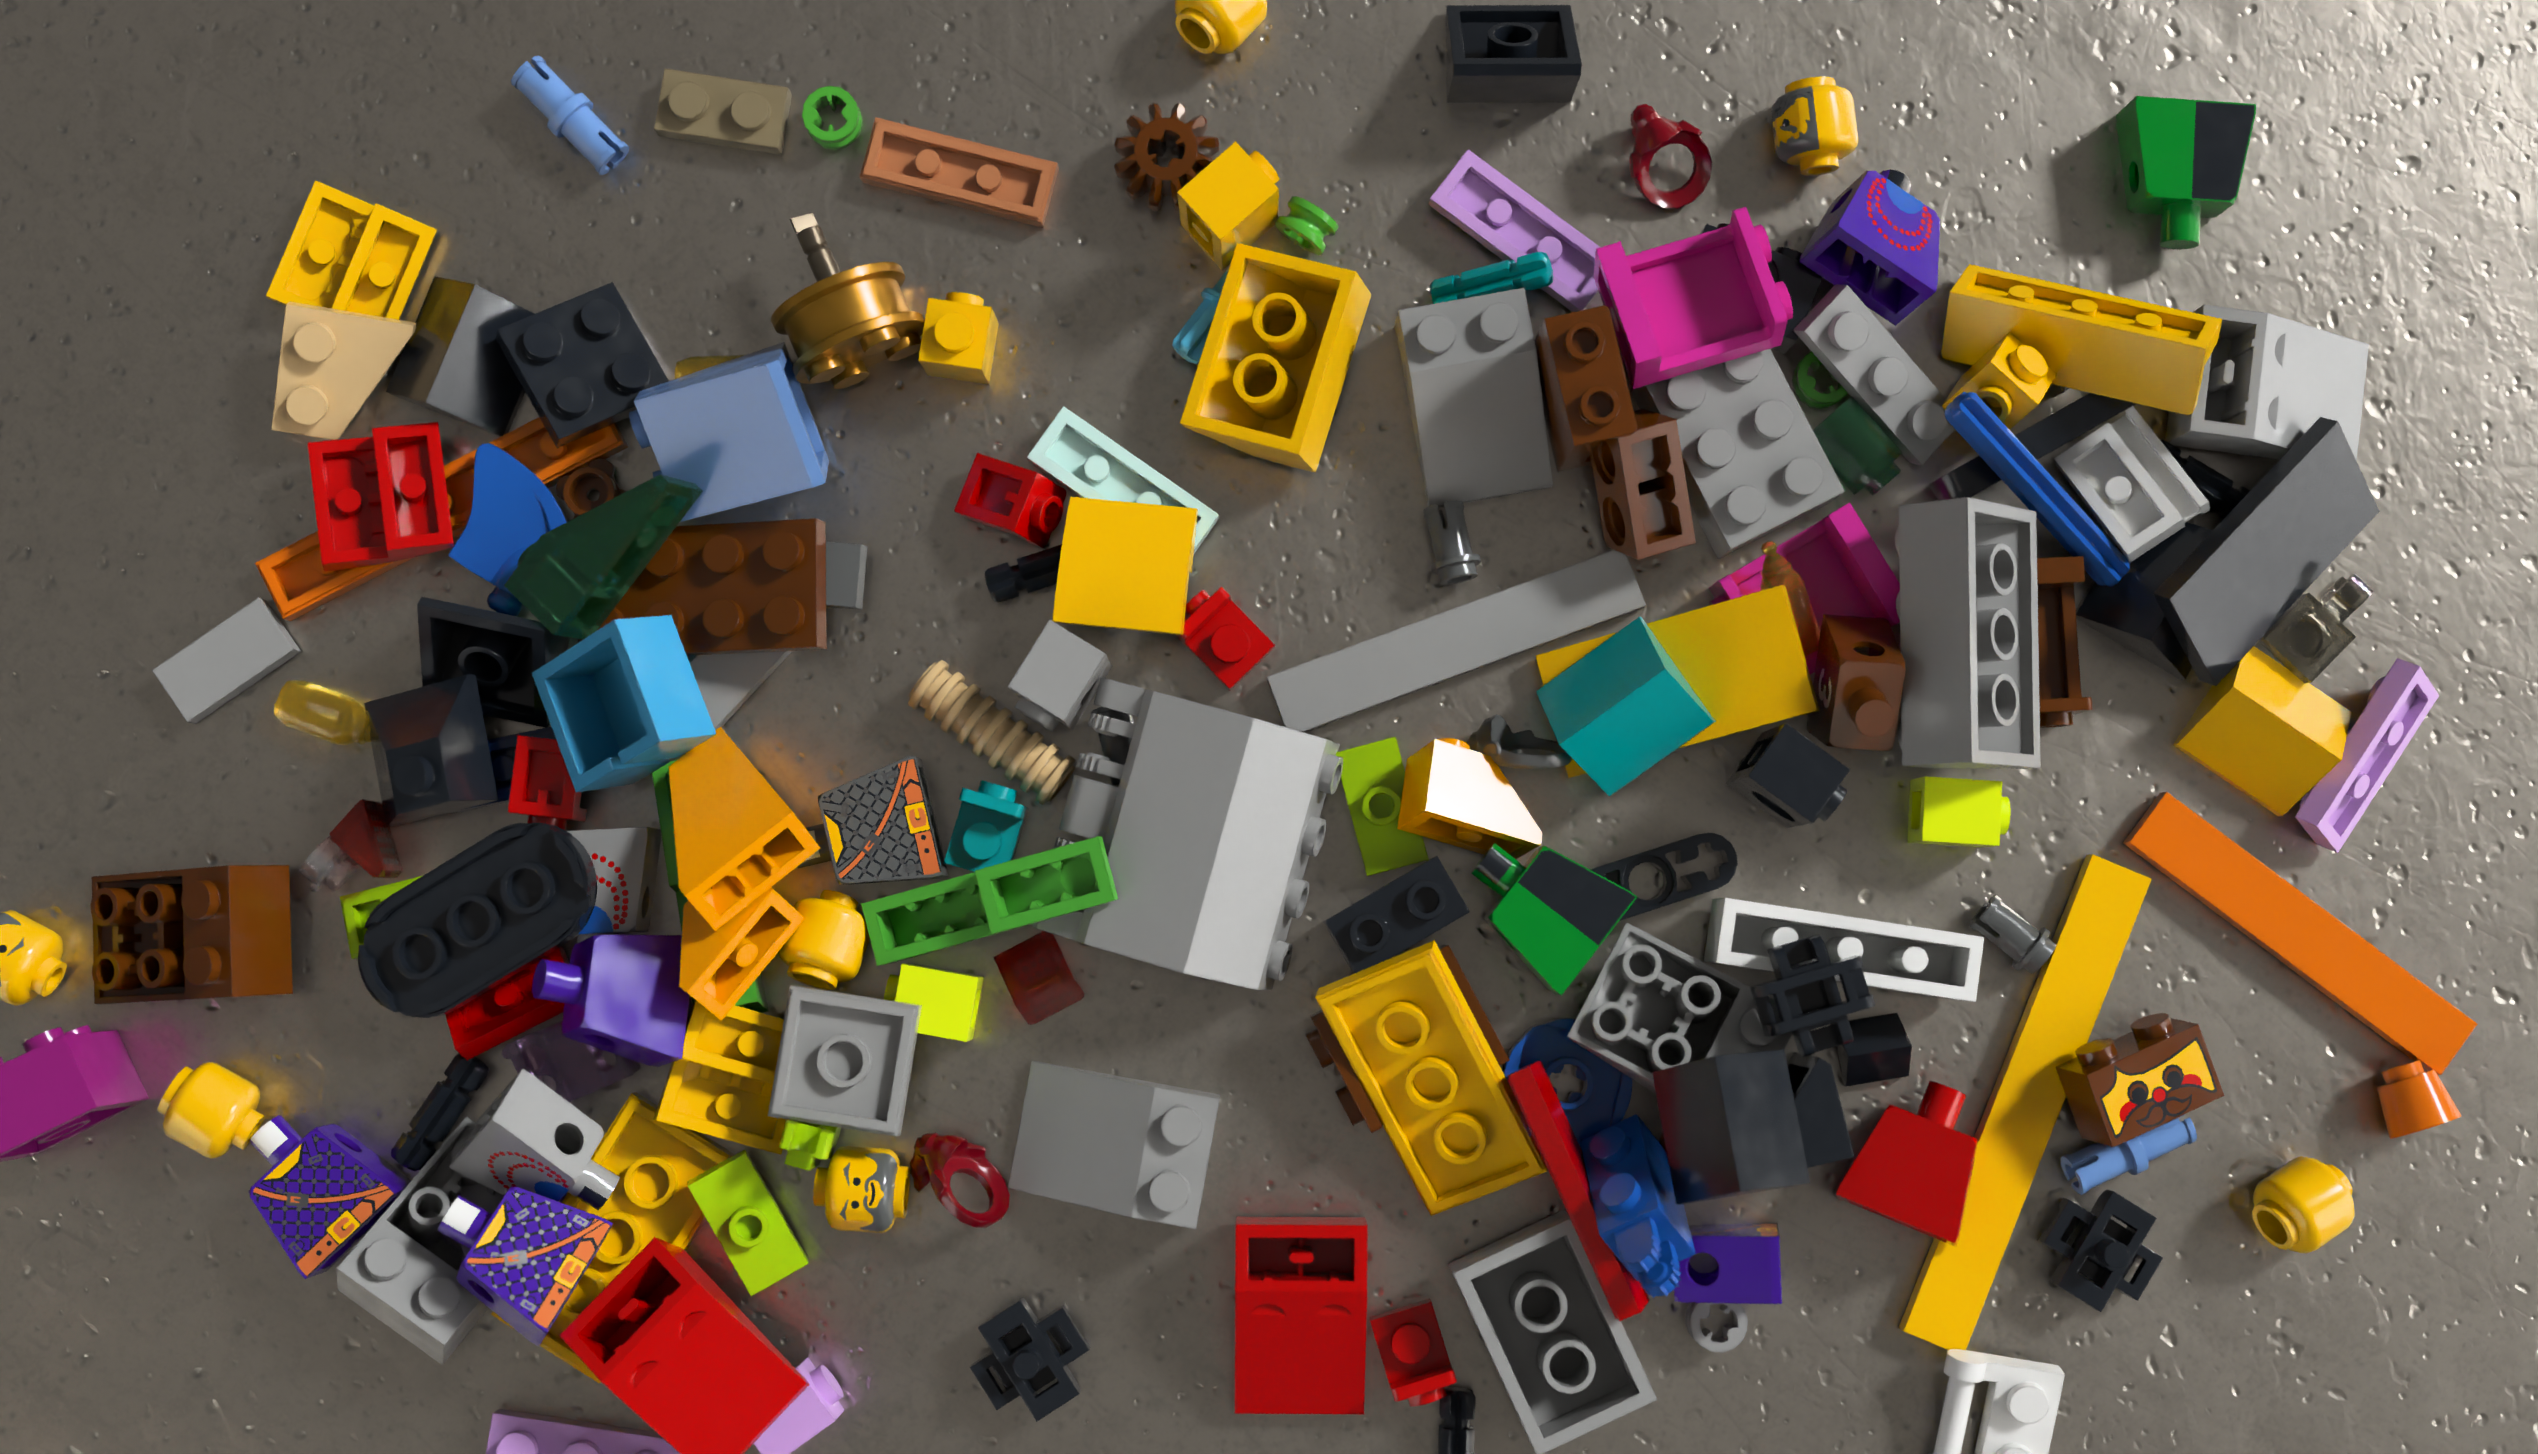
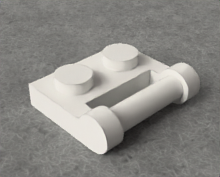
M1962 1349L1948 1350L1944 1373L1949 1376L1934 1452L1928 1454H1961L1975 1383L1981 1381H1989L1974 1454H2049L2065 1374L2059 1365Z

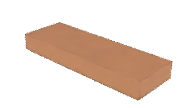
M875 117L859 177L862 183L1043 228L1059 167L1056 162Z

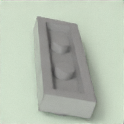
M1836 284L1793 329L1909 463L1923 465L1955 430L1945 419V410L1942 404L1946 398L1848 285Z

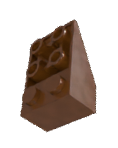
M226 865L92 877L90 908L93 919L92 977L94 981V1004L293 994L289 865Z

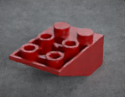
M1236 1216L1235 1414L1364 1415L1368 1225L1365 1217Z
M654 1237L559 1335L610 1391L680 1454H744L810 1385L683 1248L657 1237Z

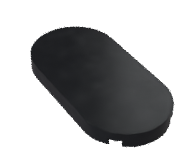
M516 823L503 827L392 894L370 913L363 928L367 929L364 935V944L359 945L358 950L359 971L367 990L380 1005L393 1012H400L406 1016L417 1018L438 1017L463 1007L574 939L591 917L597 897V877L590 855L580 841L569 832L546 823Z

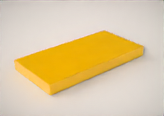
M1785 585L1647 623L1657 640L1716 721L1680 748L1820 711ZM1617 632L1535 655L1543 686ZM1573 759L1565 766L1568 778L1587 774Z
M1435 940L1318 988L1315 998L1430 1216L1547 1172V1166L1514 1093Z
M637 1092L630 1094L591 1157V1160L620 1177L608 1200L599 1210H596L570 1193H567L562 1201L563 1204L605 1218L612 1222L613 1225L540 1344L541 1347L599 1384L601 1381L559 1335L654 1237L683 1248L685 1251L688 1249L705 1222L706 1217L689 1190L687 1181L735 1155L700 1132L654 1120L658 1105ZM492 1311V1316L499 1319L506 1325L510 1326L507 1322H505L501 1317H499L496 1313Z

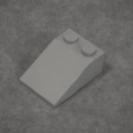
M1520 288L1398 310L1395 332L1428 507L1434 504H1438V507H1444L1443 502L1457 500L1467 503L1551 488L1553 480L1537 353L1525 289Z
M1032 1060L1008 1188L1131 1218L1196 1229L1220 1094Z

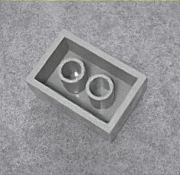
M1771 349L1634 389L1632 392L1640 409H1646L1677 420L1690 506L1718 559L1824 507L1845 492Z
M1565 1210L1448 1264L1536 1454H1544L1657 1400L1624 1326L1618 1318L1615 1319L1571 1219Z

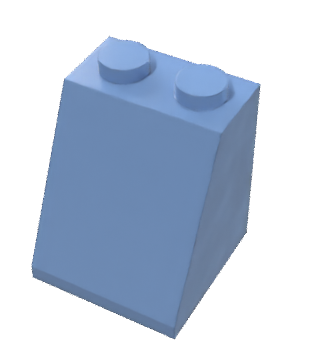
M785 342L639 391L634 399L637 410L629 412L634 434L642 449L652 447L661 469L653 472L657 492L665 508L676 507L681 522L806 490L826 483L829 459L801 384L797 381L792 370L793 363Z

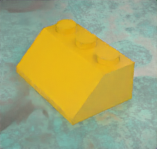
M1237 243L1180 424L1185 428L1257 458L1316 473L1371 298V293L1358 273Z

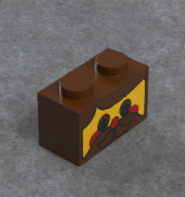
M2166 1013L2149 1015L2133 1022L2130 1026L2132 1032L2115 1040L2105 1038L2088 1042L2076 1049V1058L2056 1066L2081 1138L2114 1148L2223 1097L2224 1093L2199 1024L2173 1019Z

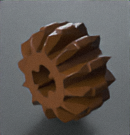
M1180 102L1172 108L1170 118H1162L1161 108L1158 104L1152 103L1148 107L1150 118L1148 124L1139 117L1130 115L1126 122L1132 136L1116 138L1114 143L1115 150L1125 158L1115 163V172L1118 178L1131 179L1126 188L1127 194L1131 199L1140 198L1150 191L1149 208L1156 212L1162 207L1164 196H1172L1173 206L1176 211H1179L1177 192L1213 161L1209 157L1219 152V141L1217 137L1203 136L1207 129V119L1204 116L1194 117L1185 124V106L1180 104ZM1166 148L1177 150V158H1172L1168 167L1158 165L1157 157H1163Z

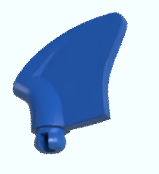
M491 443L481 444L475 454L473 502L469 520L448 556L495 586L487 597L488 607L498 613L518 616L524 601H531L542 582L548 576L560 572L576 571L573 536L564 511L543 481L527 466L501 448Z

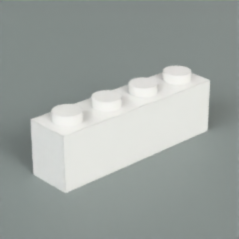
M1730 898L1712 899L1704 962L1774 973L1767 949L1810 936L1820 935L1825 943L1831 963L1855 955L1861 956L1864 966L1862 970L1867 987L1976 1002L1984 937ZM1812 960L1791 965L1790 968L1811 963ZM1835 975L1836 982L1841 983L1839 975Z

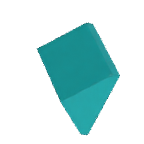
M1642 617L1632 621L1536 691L1559 745L1608 796H1612L1716 722Z

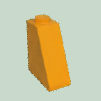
M721 727L715 730L716 735L689 750L668 767L679 889L714 931L722 927L820 849L819 845L793 811Z

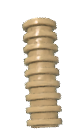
M940 660L937 663H933L912 688L909 694L908 705L915 710L919 707L926 710L924 717L931 722L936 718L942 722L940 729L945 733H949L952 730L958 734L956 741L961 745H965L967 742L972 744V753L977 757L983 754L988 756V765L993 769L999 766L1004 768V777L1009 781H1012L1014 778L1020 780L1021 785L1019 788L1025 793H1028L1031 789L1036 792L1035 800L1041 805L1047 801H1052L1074 772L1076 760L1070 755L1066 758L1058 755L1060 748L1056 744L1052 743L1048 747L1042 743L1044 736L1038 731L1033 735L1026 731L1028 724L1022 719L1017 723L1011 719L1013 713L1006 707L1001 711L995 707L997 701L990 695L985 699L979 695L981 689L977 685L966 686L963 683L965 677L961 673L950 674L948 672L949 664L945 661Z

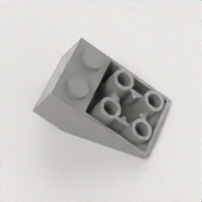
M2203 305L2193 311V313L2222 319L2219 338L2204 366L2198 401L2193 413L2184 415L2169 411L2165 441L2175 446L2281 459L2320 417L2339 422L2357 461L2369 344L2264 312Z
M1626 923L1567 1038L1656 1094L1652 1072L1717 1055L1785 1050L1793 1033L1790 1031L1771 1037L1764 1036L1749 986ZM1769 997L1776 1021H1778L1780 1016L1775 1000Z
M467 1116L337 1267L338 1291L442 1365L485 1314L488 1307L456 1280L460 1265L470 1249L437 1231L459 1195L491 1214L495 1212L504 1195L449 1167L476 1124ZM567 1193L558 1202L562 1203Z

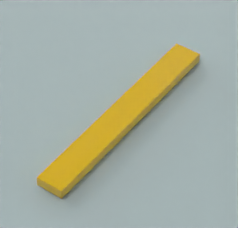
M2094 854L2085 856L2052 939L2056 944V948L2041 967L1974 1136L1978 1141L1959 1241L1957 1246L1954 1247L1935 1238L1933 1239L1898 1327L1902 1331L1947 1350L1967 1349L2066 1098L2056 1066L2076 1058V1049L2088 1042L2151 883V878Z

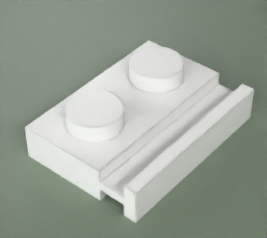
M2134 406L2125 410V415L2112 424L2106 423L2054 458L2059 471L2129 562H2132L2185 527V523L2199 513L2203 515L2210 510L2209 501Z

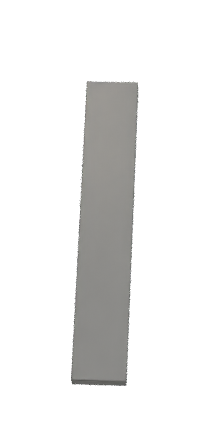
M1612 550L1268 676L1267 680L1284 727L1306 732L1642 609L1646 604L1628 556Z

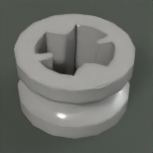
M1689 1303L1686 1310L1685 1324L1689 1334L1701 1347L1711 1352L1723 1353L1734 1349L1743 1341L1747 1332L1748 1318L1744 1308L1739 1303ZM1714 1304H1721L1720 1310L1725 1314L1731 1312L1733 1316L1732 1323L1723 1325V1336L1718 1338H1711L1713 1333L1708 1328H1704L1702 1331L1700 1328V1319L1710 1316V1306Z

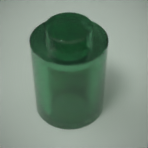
M1852 396L1813 430L1837 477L1853 495L1865 487L1873 496L1902 471L1893 461L1903 452Z

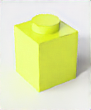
M1928 776L1910 780L1907 843L1978 848L2000 846V835L2007 833L2011 815L2009 798L2002 796L2003 781Z
M911 963L901 964L900 975H889L884 999L922 1005L917 1033L968 1042L973 1040L984 977Z

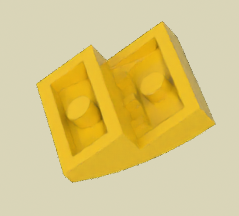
M315 180L266 297L284 306L288 302H296L400 320L437 233V229L377 203L375 206Z
M1070 497L1060 553L1052 621L1061 624L1183 635L1189 573H1192L1198 509Z
M694 1000L686 1023L682 1059L671 1064L654 1120L781 1155L783 1149L779 1148V1143L785 1122L789 1119L770 1117L768 1112L784 1019L734 1005L721 1021Z

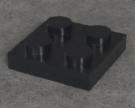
M613 282L497 329V343L557 448L628 418L629 412L637 410L634 399L639 391L669 381Z

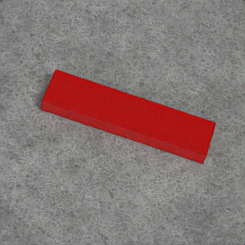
M1540 1059L1508 1075L1509 1079L1507 1080L1614 1317L1622 1321L1641 1313L1650 1299L1641 1287L1639 1280L1636 1281L1599 1235L1581 1147Z

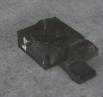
M2352 574L2348 579L2344 576L2340 577L2324 593L2320 602L2310 593L2302 594L2264 634L2259 642L2301 681L2312 683L2356 637L2342 623L2369 598L2373 590L2356 574Z

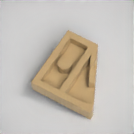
M288 302L285 307L271 430L338 440L404 346L415 333L416 323Z

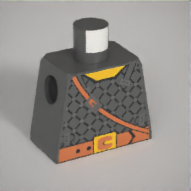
M916 756L903 758L818 796L823 823L806 827V830L819 845L820 849L797 866L798 868L832 861L837 882L842 885L949 877L947 865L944 863L945 856L922 759Z

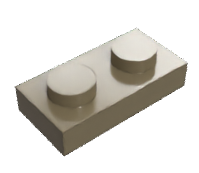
M664 68L654 130L661 137L782 155L792 94L788 87Z

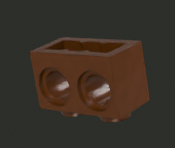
M1646 409L1634 411L1637 430L1633 435L1600 442L1590 454L1605 545L1637 560L1696 543L1677 420Z

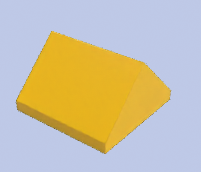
M2253 646L2217 686L2212 685L2173 746L2279 817L2287 813L2342 760L2352 712Z

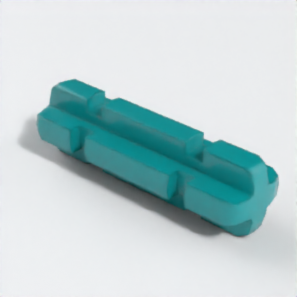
M1535 252L1518 257L1517 263L1514 260H1505L1462 272L1461 278L1459 275H1450L1435 279L1430 284L1432 302L1435 304L1524 288L1525 291H1531L1546 287L1553 283L1552 264L1547 253Z

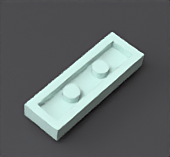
M1064 406L1027 456L1031 464L1080 498L1197 508L1194 553L1219 519L1218 513Z

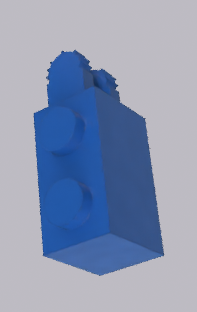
M1635 1114L1581 1140L1580 1144L1599 1235L1636 1281L1639 1280L1641 1287L1648 1295H1651L1653 1298L1656 1296L1667 1297L1675 1287L1679 1286L1678 1282L1681 1280L1679 1277L1681 1272L1678 1270L1680 1268L1679 1261L1696 1253L1684 1204L1676 1205L1667 1152L1641 1118Z

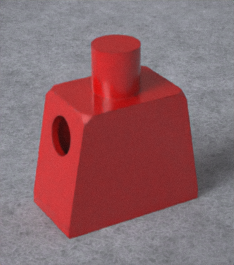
M1929 1081L1917 1114L1889 1105L1839 1185L1836 1196L1847 1203L1956 1247L1960 1238L1978 1145L1977 1139L1954 1130L1966 1095L1946 1085Z

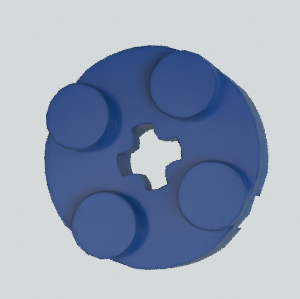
M1558 1018L1531 1026L1526 1030L1523 1036L1509 1050L1507 1056L1510 1061L1504 1063L1502 1072L1506 1079H1509L1508 1075L1541 1059L1550 1078L1551 1073H1561L1564 1064L1574 1065L1575 1077L1584 1081L1583 1090L1581 1093L1571 1092L1568 1100L1560 1101L1581 1147V1140L1623 1119L1631 1100L1632 1079L1567 1038L1576 1019Z

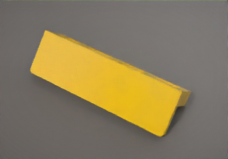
M1969 264L1949 292L1941 355L1946 360L1973 366L2003 337L2011 332L2024 345L2035 348L2044 357L2047 365L2057 374L2051 384L2190 415L2197 405L2204 366L2218 342L2222 319Z

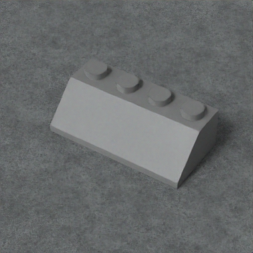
M1970 497L1899 505V527L1895 535V545L1900 563V591L1896 598V610L1900 619L1901 653L1905 660V677L1901 697L1902 719L1898 726V741L1902 749V766L1946 769L2041 768L2036 511Z

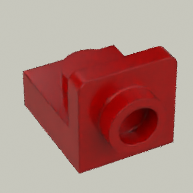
M977 453L954 512L969 520L1017 535L1033 545L1044 548L1052 531L1061 520L1063 503L1067 492L1064 488L1038 472Z
M1220 587L1212 596L1203 589L1186 604L1183 635H1177V638L1229 691L1275 648V644L1241 611L1223 587Z
M518 735L508 813L528 816L527 823L551 824L565 831L567 820L586 822L587 809L580 808L582 792L575 791L557 740Z
M1431 1299L1422 1300L1369 1317L1394 1401L1398 1402L1408 1399L1409 1405L1415 1407L1429 1404L1447 1395L1445 1387L1457 1383Z

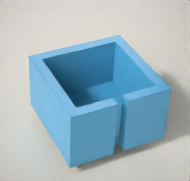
M672 615L614 619L532 673L576 792L634 784L670 762L669 758L679 757L716 735Z

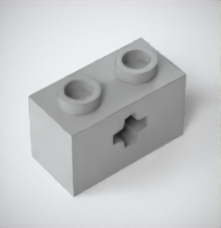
M1049 620L1008 687L1020 698L1015 708L1029 719L1051 732L1055 730L1058 723L1073 730L1097 692L1101 677L1105 678L1112 665L1104 652L1052 620Z

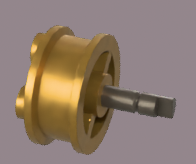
M810 213L790 218L804 254L808 255L807 261L817 281L783 302L771 316V322L775 331L782 335H788L798 357V360L792 367L797 381L805 384L831 381L835 389H842L869 376L867 368L886 359L888 361L901 360L918 352L921 346L920 337L923 334L925 319L921 313L910 311L900 289L905 281L902 267L894 262H877L840 272L831 249L827 248L828 242L814 214Z

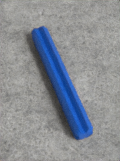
M1963 392L1953 399L1944 411L1945 419L2029 510L2036 511V518L2072 557L2083 556L2084 570L2098 585L2111 587L2117 584L2130 569L2127 558L1976 393Z

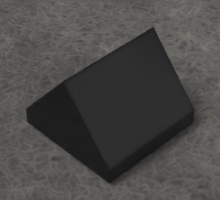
M1898 1013L1849 1020L1853 1042L1837 1046L1845 1087L1909 1076L1912 1045Z

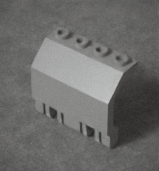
M1101 677L1093 705L1138 717L1137 723L1133 724L1091 712L1088 727L1094 728L1096 732L1112 737L1121 735L1131 738L1132 741L1125 765L1112 762L1109 757L1091 752L1088 754L1080 753L1076 767L1121 779L1118 787L1074 775L1059 829L1087 838L1102 836L1119 900L1034 923L1032 927L1180 973L1254 990H1272L1275 980H1283L1290 964L1292 944L1287 943L1286 938L1292 917L1299 919L1307 902L1309 882L1304 881L1303 876L1309 855L1314 857L1318 855L1325 837L1326 820L1320 818L1326 793L1333 795L1341 779L1343 758L1336 756L1340 744L1256 718ZM1057 837L1054 848L1076 843V841Z

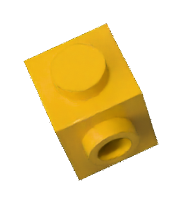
M962 292L946 293L945 300L928 298L918 359L927 376L989 385L999 323L992 307L983 306V298Z
M2009 332L1960 377L1942 404V407L1945 410L1953 399L1963 392H1974L2010 430L2039 405L2057 374L2047 365L2044 357L2035 348L2024 345Z

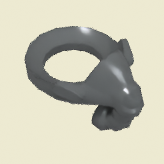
M1499 715L1485 719L1478 731L1473 732L1466 742L1470 746V750L1491 756L1493 761L1500 766L1522 769H1553L1566 766L1572 761L1571 756L1559 745L1558 741L1535 737L1531 730L1512 733L1504 718Z

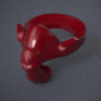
M1647 104L1636 106L1631 113L1630 119L1633 127L1631 133L1635 139L1633 152L1629 157L1631 177L1634 179L1637 189L1647 201L1662 208H1680L1692 203L1704 192L1711 178L1712 160L1709 149L1700 136L1703 132L1684 120L1675 122L1659 115L1652 106ZM1669 144L1686 146L1691 152L1694 161L1693 172L1689 180L1682 187L1673 191H1662L1656 188L1649 176V166L1654 154Z
M936 1132L923 1134L922 1137L917 1138L914 1145V1154L910 1161V1174L913 1177L914 1188L918 1192L931 1182V1187L937 1200L960 1222L977 1228H987L1002 1220L1009 1208L1010 1194L1006 1182L998 1170L985 1158V1147L968 1143L967 1139L957 1135L940 1136ZM953 1174H968L982 1184L989 1198V1208L986 1212L974 1213L958 1203L950 1187V1178Z

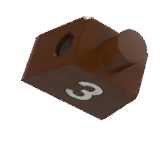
M1823 614L1813 680V688L1820 711L1809 713L1807 731L1826 746L1877 751H1891L1894 746L1905 677V660L1887 619ZM1867 647L1869 648L1868 656L1862 655L1853 649Z

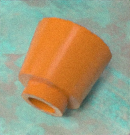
M2420 1060L2381 1072L2386 1084L2378 1086L2377 1090L2390 1139L2432 1128L2462 1116L2435 1069L2424 1071Z

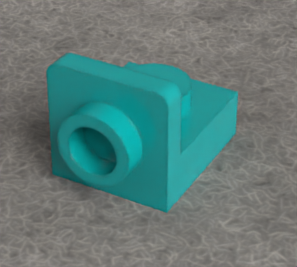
M983 780L980 781L977 792L962 788L959 797L962 803L944 863L975 872V870L1014 860L1029 809L1024 805L1014 803L1018 791Z

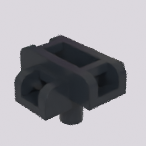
M1820 935L1810 936L1767 949L1776 979L1750 987L1764 1036L1771 1037L1792 1031L1799 1056L1801 1057L1815 1054V1052L1835 1046L1852 1043L1853 1034L1847 1014L1875 1006L1873 995L1869 993L1862 967L1864 966L1861 956L1855 955L1831 963L1825 943ZM1812 960L1811 963L1790 968L1791 965ZM1835 975H1839L1846 997L1845 1001L1841 1000ZM1773 994L1780 1016L1778 1021H1776L1768 995Z
M2108 1189L2099 1196L2090 1212L2071 1200L2063 1198L2058 1206L2060 1211L2047 1232L2043 1231L2038 1239L2039 1242L2063 1256L2052 1276L2051 1282L2099 1312H2102L2115 1289L2138 1301L2163 1257L2142 1245L2157 1218ZM2113 1216V1217L2116 1218L2117 1220H2119V1221H2121L2122 1223L2126 1224L2127 1227H2126V1228L2123 1227L2122 1225L2118 1224L2117 1222H2115L2114 1220H2112V1219H2110V1218ZM2080 1221L2084 1226L2072 1246H2069L2066 1243ZM2138 1257L2142 1261L2130 1282H2127L2124 1278Z
M1021 1298L993 1318L979 1325L978 1329L992 1351L975 1361L970 1369L996 1410L1021 1396L1035 1420L1039 1421L1080 1394L1081 1389L1067 1365L1088 1352L1091 1347L1078 1331L1064 1305L1038 1320L1026 1300ZM1047 1330L1050 1331L1058 1346L1062 1350L1061 1353L1057 1351L1056 1347L1047 1335ZM990 1367H993L1005 1386L1004 1390L1000 1388L989 1370ZM1057 1378L1058 1381L1039 1394L1037 1393L1039 1389Z

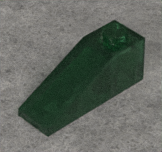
M660 474L541 535L536 543L530 545L521 554L517 563V569L504 586L553 635L585 639L600 628L703 491L695 483Z

